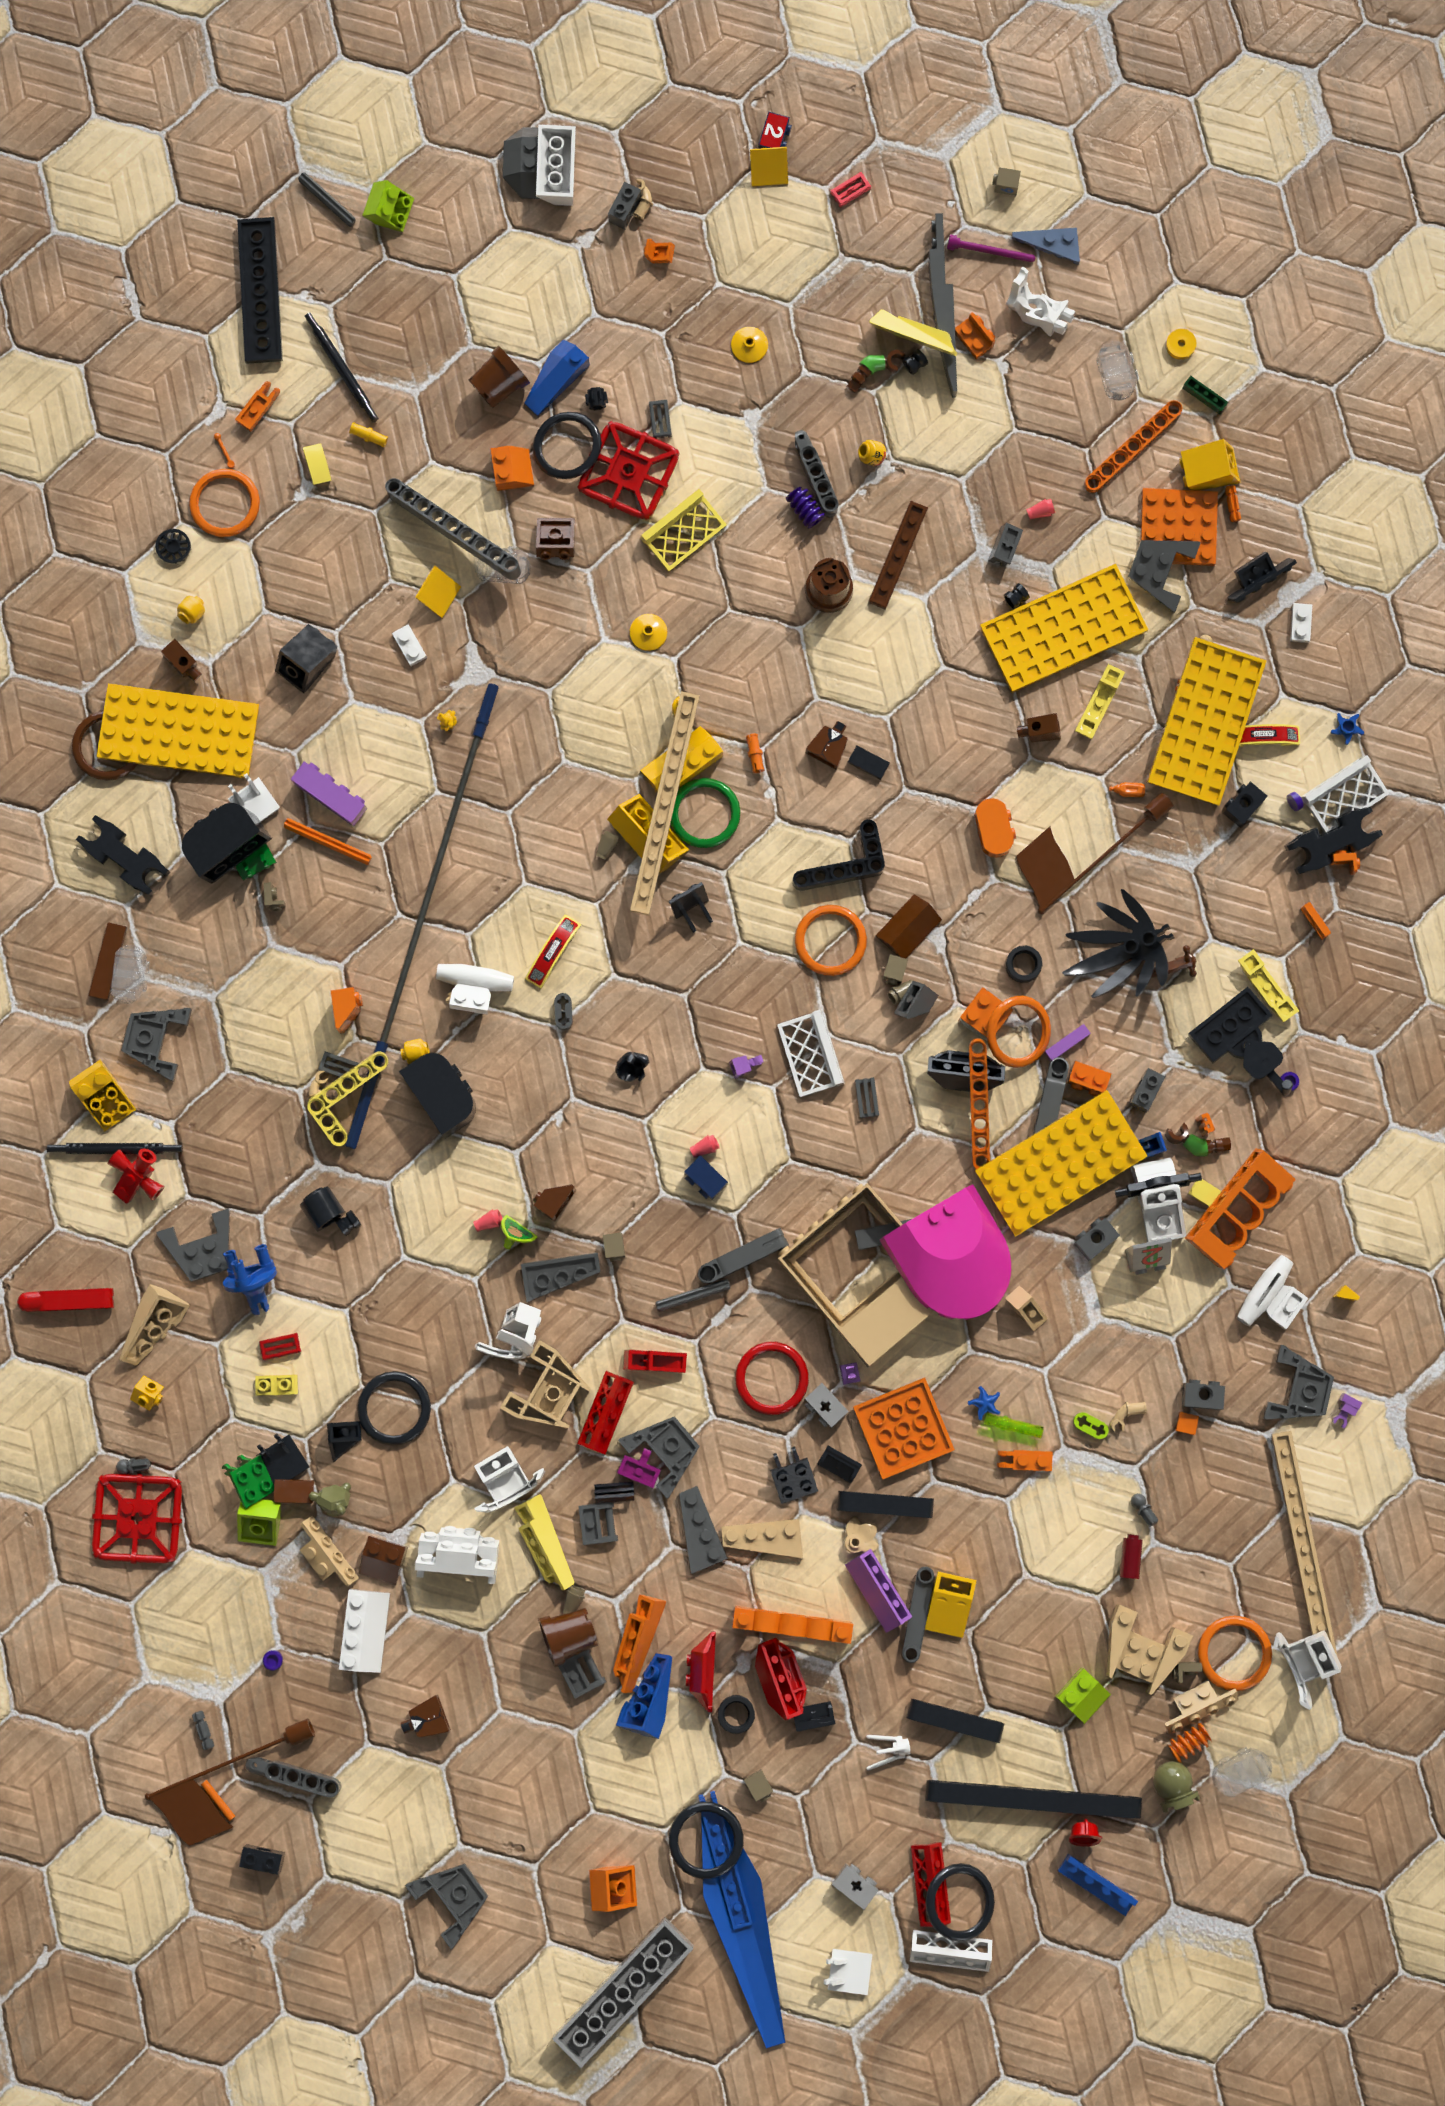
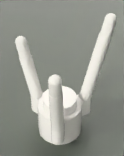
M866 1736L867 1739L895 1741V1743H892V1748L876 1752L878 1755L893 1752L895 1756L868 1766L866 1768L868 1771L897 1759L905 1758V1755L910 1754L908 1739H902V1736Z

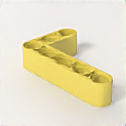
M378 1051L373 1053L309 1099L307 1104L308 1111L333 1145H344L347 1141V1132L330 1107L387 1067L388 1057L384 1052ZM375 1057H384L385 1063L381 1066L374 1063ZM361 1067L369 1069V1074L366 1077L358 1074V1070ZM350 1078L353 1080V1086L350 1088L344 1087L342 1084L343 1080ZM333 1089L337 1091V1097L329 1099L326 1095L328 1090ZM319 1101L322 1107L319 1110H313L311 1103ZM325 1116H329L333 1119V1123L326 1126L322 1123V1119ZM336 1132H342L344 1139L336 1141L333 1135Z

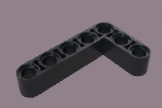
M866 819L860 825L859 833L864 858L797 871L793 876L794 888L803 891L881 875L885 862L876 823L871 819ZM865 826H871L873 828V832L865 833L863 828ZM874 844L877 850L871 852L867 849V846ZM877 862L881 865V868L874 870L871 868V864ZM854 866H860L862 868V872L856 874L852 871V868ZM837 869H840L843 871L844 875L842 877H836L833 874V872ZM817 873H822L825 879L818 881L814 876ZM798 877H804L806 879V883L800 885L796 882V879Z

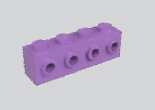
M304 761L292 776V783L354 827L367 810L364 804L365 801L358 795L353 797L349 794L350 790L344 785L338 786L335 784V779L329 774H321L319 772L320 769L312 762L307 764Z
M871 1549L845 1564L886 1633L902 1625L912 1617Z

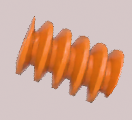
M1197 1723L1198 1730L1194 1727L1190 1728L1191 1734L1184 1731V1738L1181 1735H1177L1178 1742L1170 1739L1171 1746L1168 1745L1177 1762L1182 1763L1181 1756L1188 1760V1752L1194 1756L1195 1748L1201 1752V1744L1207 1748L1209 1747L1208 1740L1211 1742L1212 1740L1201 1723Z

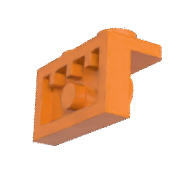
M972 312L969 314L968 319L955 327V334L975 359L994 347L995 336L990 329L987 330L985 328L984 322L979 315L976 316Z
M1075 1061L1067 1083L1071 1084V1088L1082 1091V1089L1089 1091L1090 1095L1096 1097L1106 1091L1111 1073Z

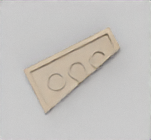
M799 1519L721 1527L724 1547L803 1558Z

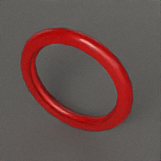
M764 1342L755 1345L742 1356L737 1366L735 1380L738 1394L749 1408L765 1415H780L792 1410L802 1401L807 1392L809 1373L805 1361L794 1348L780 1342ZM767 1351L783 1353L795 1363L798 1369V1388L795 1394L783 1404L772 1406L762 1404L756 1401L747 1390L745 1384L746 1369L749 1363L761 1353Z

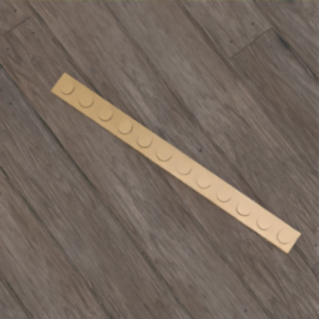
M682 691L680 694L630 912L648 916L650 914L700 695Z
M1292 1431L1271 1434L1311 1634L1314 1635L1325 1630L1337 1655Z

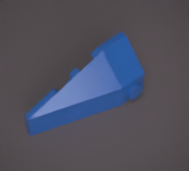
M563 339L550 352L524 404L536 416H539L590 366L589 357L576 345Z
M655 1654L643 1673L644 1678L642 1682L633 1689L635 1693L629 1702L626 1701L624 1703L616 1726L646 1737L659 1739L666 1717L672 1656Z

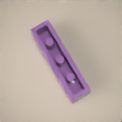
M1083 1024L1047 1049L1044 1054L1051 1062L1091 1033Z

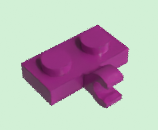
M644 1448L640 1460L624 1455L617 1473L654 1488L661 1469L647 1464L652 1450Z

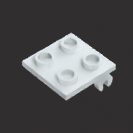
M246 773L244 777L249 782V785L239 792H236L231 784L228 786L234 794L228 798L229 802L246 808L255 814L260 822L280 809L259 777L252 781Z
M833 1949L832 1958L826 1959V1964H831L830 1975L828 1979H824L823 1984L828 1985V1990L868 1995L872 1954Z

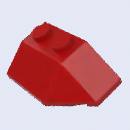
M711 1631L691 1650V1654H687V1666H690V1674H686V1686L689 1687V1692L705 1710L711 1713L716 1631Z
M777 1638L758 1644L755 1669L768 1705L784 1720L803 1714L807 1688L794 1651L779 1642Z

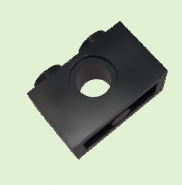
M1251 781L1247 786L1243 784L1236 793L1239 795L1235 800L1230 798L1224 805L1227 809L1223 814L1240 828L1268 797ZM1240 800H1246L1248 807H1242Z
M246 1844L242 1850L239 1867L278 1875L282 1871L285 1852Z

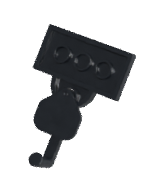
M1246 987L1188 1033V1036L1212 1063H1215L1228 1052L1233 1057L1244 1059L1243 1067L1251 1077L1262 1079L1267 1076L1282 1095L1288 1096L1293 1087L1292 1081H1283L1274 1071L1282 1063L1283 1054L1274 1043L1263 1042L1262 1033L1259 1029L1273 1015L1249 987Z

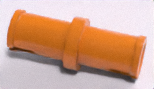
M758 734L747 735L748 757L751 759L752 772L761 773L765 769L762 761L763 751L759 746Z

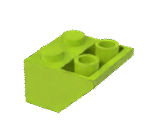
M388 180L374 182L362 216L376 225L403 232L414 198Z

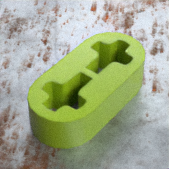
M1078 1413L1073 1418L1074 1426L1093 1438L1103 1439L1108 1435V1426L1087 1413ZM1083 1416H1085V1421L1090 1423V1425L1087 1426L1083 1424L1082 1426H1079V1421H1077V1418H1082ZM1102 1425V1430L1105 1431L1104 1434L1097 1436V1431L1092 1429V1426L1100 1427Z

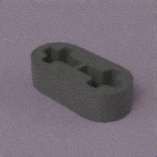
M560 993L554 1000L555 1023L559 1029L568 1030L573 1023L572 1001L568 994ZM562 997L569 1001L565 1004V1010H562L561 1004H558ZM562 1013H565L566 1019L569 1020V1022H566V1026H562V1023L559 1022V1020H562Z

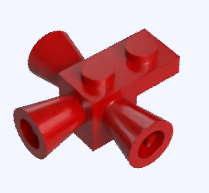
M141 1149L138 1152L136 1161L131 1163L121 1150L114 1153L108 1161V1165L123 1172V1175L112 1193L128 1204L141 1187L151 1201L155 1200L165 1187L150 1179L155 1170L151 1165L156 1161V1155L149 1149Z

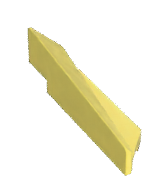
M882 309L869 321L875 328L892 333L900 338L953 356L957 355L952 345L950 334L945 331L901 316L897 318Z
M539 1494L514 1507L524 1522V1525L518 1529L544 1580L548 1583H557L561 1590L574 1585L573 1577L542 1495Z

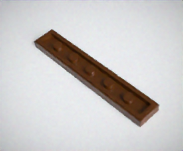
M910 501L869 599V604L886 610L928 507Z

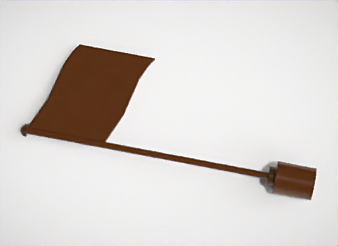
M1161 792L1144 807L1145 817L1075 879L1068 860L1056 843L1051 826H1049L1016 856L1021 872L1036 896L1040 907L1038 913L1043 915L1049 906L1147 820L1157 822L1174 807L1171 800Z
M307 1718L285 1728L286 1732L283 1733V1738L151 1794L146 1793L145 1799L151 1800L164 1813L177 1835L189 1846L231 1829L234 1826L221 1815L210 1796L194 1779L283 1741L294 1746L315 1737L312 1723Z

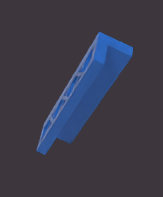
M1067 1854L1058 1869L1064 1876L1124 1916L1127 1915L1132 1905L1136 1906L1138 1903L1133 1896L1070 1854Z

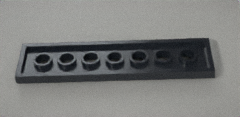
M275 218L237 219L245 363L283 361ZM257 233L262 235L259 241L252 239L253 235ZM257 251L263 252V256L259 259L253 257ZM257 269L264 270L261 276H255L254 272ZM262 286L265 288V291L262 294L255 293L257 287ZM259 304L266 305V309L262 312L257 311L256 307ZM266 322L267 326L261 330L257 328L258 323ZM262 339L268 341L265 347H259L258 343Z

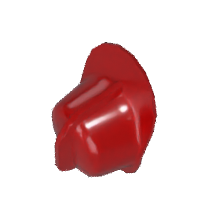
M1084 1819L1083 1822L1075 1823L1072 1826L1069 1842L1076 1846L1089 1847L1099 1844L1103 1838L1099 1836L1097 1825Z

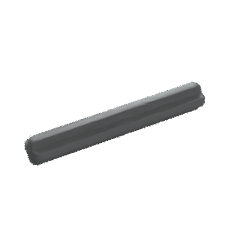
M303 172L298 177L302 185L349 227L356 222L355 217L309 175Z
M728 1279L659 1300L656 1302V1307L658 1311L673 1308L729 1290L730 1284Z

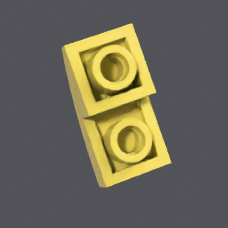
M321 443L303 447L312 484L332 481Z
M1202 1179V1181L1194 1183L1188 1194L1209 1207L1221 1191Z
M255 1376L256 1396L298 1394V1376Z

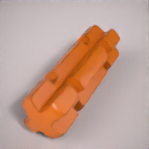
M1234 485L1227 486L1225 493L1228 496L1227 504L1229 513H1231L1230 521L1239 522L1241 514L1238 512L1240 508L1238 497L1235 495L1237 493L1236 487Z

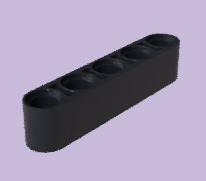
M838 1491L837 1511L933 1518V1498Z
M912 1698L906 1717L910 1720L1000 1743L1005 1723Z

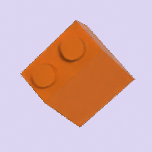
M515 446L490 448L497 491L534 486L529 449Z
M354 987L331 990L335 1027L340 1034L346 1032L361 1012L360 1006H363L362 996Z
M635 1865L602 1867L589 1870L592 1911L610 1912L637 1906Z

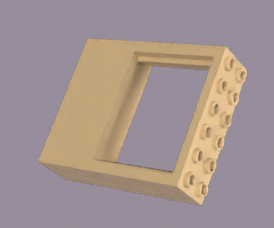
M861 1183L853 1190V1195L850 1198L845 1196L838 1202L836 1210L831 1208L822 1217L823 1221L820 1223L816 1221L808 1228L809 1232L805 1236L800 1234L794 1239V1245L791 1248L786 1246L778 1253L779 1258L777 1261L862 1362L869 1367L933 1313L934 1310L931 1308L927 1309L915 1298L899 1271H896L845 1316H842L796 1262V1259L863 1203L881 1225L895 1223L897 1227L903 1225L870 1185L866 1183L863 1186Z

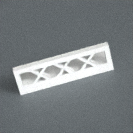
M913 1930L910 1962L989 1972L992 1961V1940L972 1938L966 1941H953L939 1933ZM917 1937L925 1938L929 1943L926 1945L916 1944ZM942 1940L945 1941L948 1944V1946L942 1948L939 1947L936 1944V1942ZM964 1943L968 1948L966 1950H959L955 1945ZM979 1945L987 1946V1953L979 1952L976 1947Z

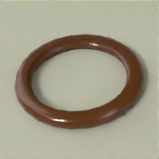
M99 711L89 715L76 728L72 739V754L76 764L88 776L98 780H116L132 772L138 764L126 763L123 767L114 771H101L87 763L81 750L82 737L85 731L103 718L104 711Z

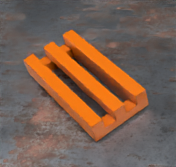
M1310 902L1300 908L1321 940L1331 934V931Z
M1208 1112L1195 1119L1197 1123L1201 1122V1125L1198 1126L1199 1130L1204 1129V1132L1201 1133L1202 1137L1215 1131Z

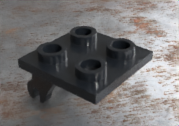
M702 882L690 886L688 890L674 895L669 900L674 917L678 919L683 916L693 933L696 932V928L689 918L687 911L699 905L708 922H713L704 906V903L709 901Z
M276 1433L273 1436L278 1442L267 1449L261 1444L257 1446L261 1452L256 1456L261 1455L273 1484L275 1479L291 1480L310 1468L290 1434L281 1438Z
M795 1446L791 1447L796 1462L781 1467L777 1453L773 1454L777 1468L770 1471L781 1504L818 1492L808 1458L800 1460Z

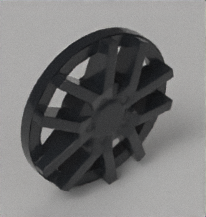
M168 529L158 536L155 548L158 556L164 562L178 564L189 555L191 542L183 531ZM171 533V538L169 539L165 535ZM175 533H179L177 539L174 538ZM182 535L186 538V540L180 541ZM164 538L165 540H167V542L165 544L163 542H160V540ZM188 544V547H181V545ZM159 545H161V546L164 547V548L161 549L160 551H159ZM168 551V553L164 557L161 555L164 552ZM180 551H186V553L182 555ZM179 553L181 558L176 559L175 554Z

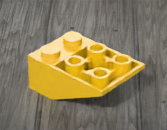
M101 1059L69 1081L70 1088L104 1132L136 1110Z
M936 1571L925 1630L963 1638L977 1580Z

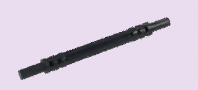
M311 312L307 313L304 317L313 329L314 336L359 406L364 408L372 422H376L379 418L370 406L371 402L323 327L318 325Z
M66 1143V1145H47V1152H66V1154H114L118 1150H121L124 1154H138L141 1149H149L154 1154L183 1152V1145H164L163 1143Z

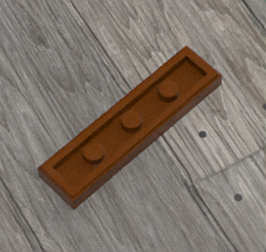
M107 923L88 996L109 1000L127 931L126 926Z

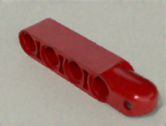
M113 1288L25 1292L18 1297L17 1305L22 1311L26 1312L114 1308Z

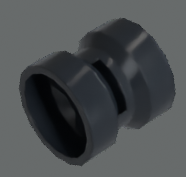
M916 349L910 357L907 356L902 360L905 368L912 375L916 374L920 367L928 365V360L920 349Z
M1018 583L1012 591L1004 594V598L1011 608L1016 609L1022 601H1027L1030 595L1024 586Z
M352 1210L346 1213V1217L335 1220L345 1236L349 1235L354 1228L357 1229L362 1226Z

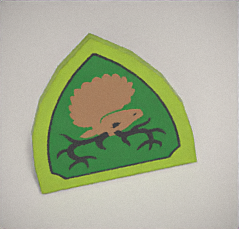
M508 1215L503 1217L501 1228L507 1237L503 1245L506 1249L510 1250L515 1241L531 1243L538 1238V1236Z

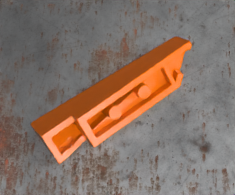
M639 1594L636 1614L629 1613L613 1668L615 1677H619L622 1685L621 1692L632 1693L666 1605L664 1600Z

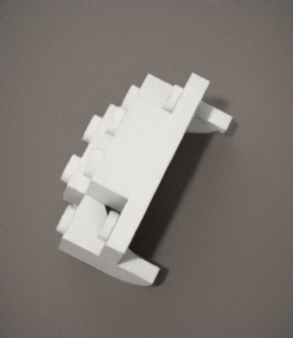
M453 1526L441 1527L440 1532L437 1534L434 1532L421 1533L418 1557L415 1563L417 1577L424 1578V1571L485 1576L488 1577V1584H495L499 1540H495L492 1537H482L480 1531H476L474 1528L462 1529ZM477 1554L482 1558V1560L477 1561Z

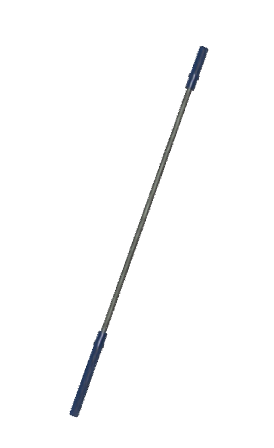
M489 683L479 715L475 721L476 725L472 734L474 739L382 1036L380 1041H377L374 1053L381 1051L386 1054L388 1047L386 1042L480 739H483L489 724V718L499 689L493 683ZM377 1056L374 1059V1063L381 1066L385 1059L382 1056ZM379 1073L363 1085L345 1146L348 1148L356 1149Z

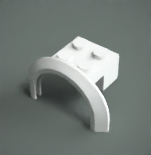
M521 1302L507 1309L501 1327L503 1329L498 1331L496 1339L512 1345L511 1350L498 1349L481 1342L475 1344L476 1350L488 1355L511 1360H520L531 1355L534 1350L532 1345L536 1339L534 1333L541 1322V1310Z
M508 1446L488 1457L474 1467L495 1502L489 1504L484 1502L474 1508L475 1511L489 1513L514 1502L541 1482L545 1470L542 1468L533 1473L534 1477L528 1481Z
M1325 1630L1291 1644H1288L1284 1636L1278 1632L1276 1633L1273 1647L1275 1650L1278 1647L1282 1651L1292 1670L1299 1690L1300 1705L1311 1710L1312 1700L1306 1682L1318 1677L1325 1679L1340 1673L1342 1666Z

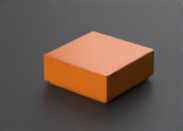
M1179 1412L1175 1431L1195 1435L1199 1416Z

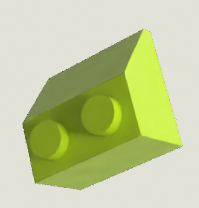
M261 1499L251 1506L244 1508L240 1502L237 1513L238 1541L276 1546L281 1519V1503Z
M1081 1667L1055 1697L1085 1724L1111 1694Z

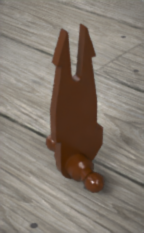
M1185 945L1183 947L1185 955L1168 962V974L1187 967L1191 977L1197 975L1195 971L1196 957L1190 953V947ZM1154 967L1151 978L1157 977L1156 967Z

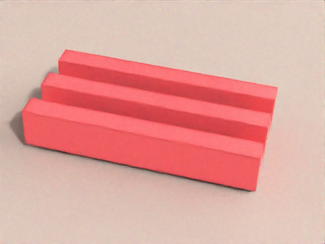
M860 172L832 189L830 194L834 196V200L838 202L841 208L869 191L871 185L863 173ZM859 179L862 180L861 182H859V183H857L856 185L850 187L848 190L844 191L843 193H841V194H839V195L837 194L838 192L842 191V190L845 189L846 187H848V186H850L851 184L855 183V182L858 181Z

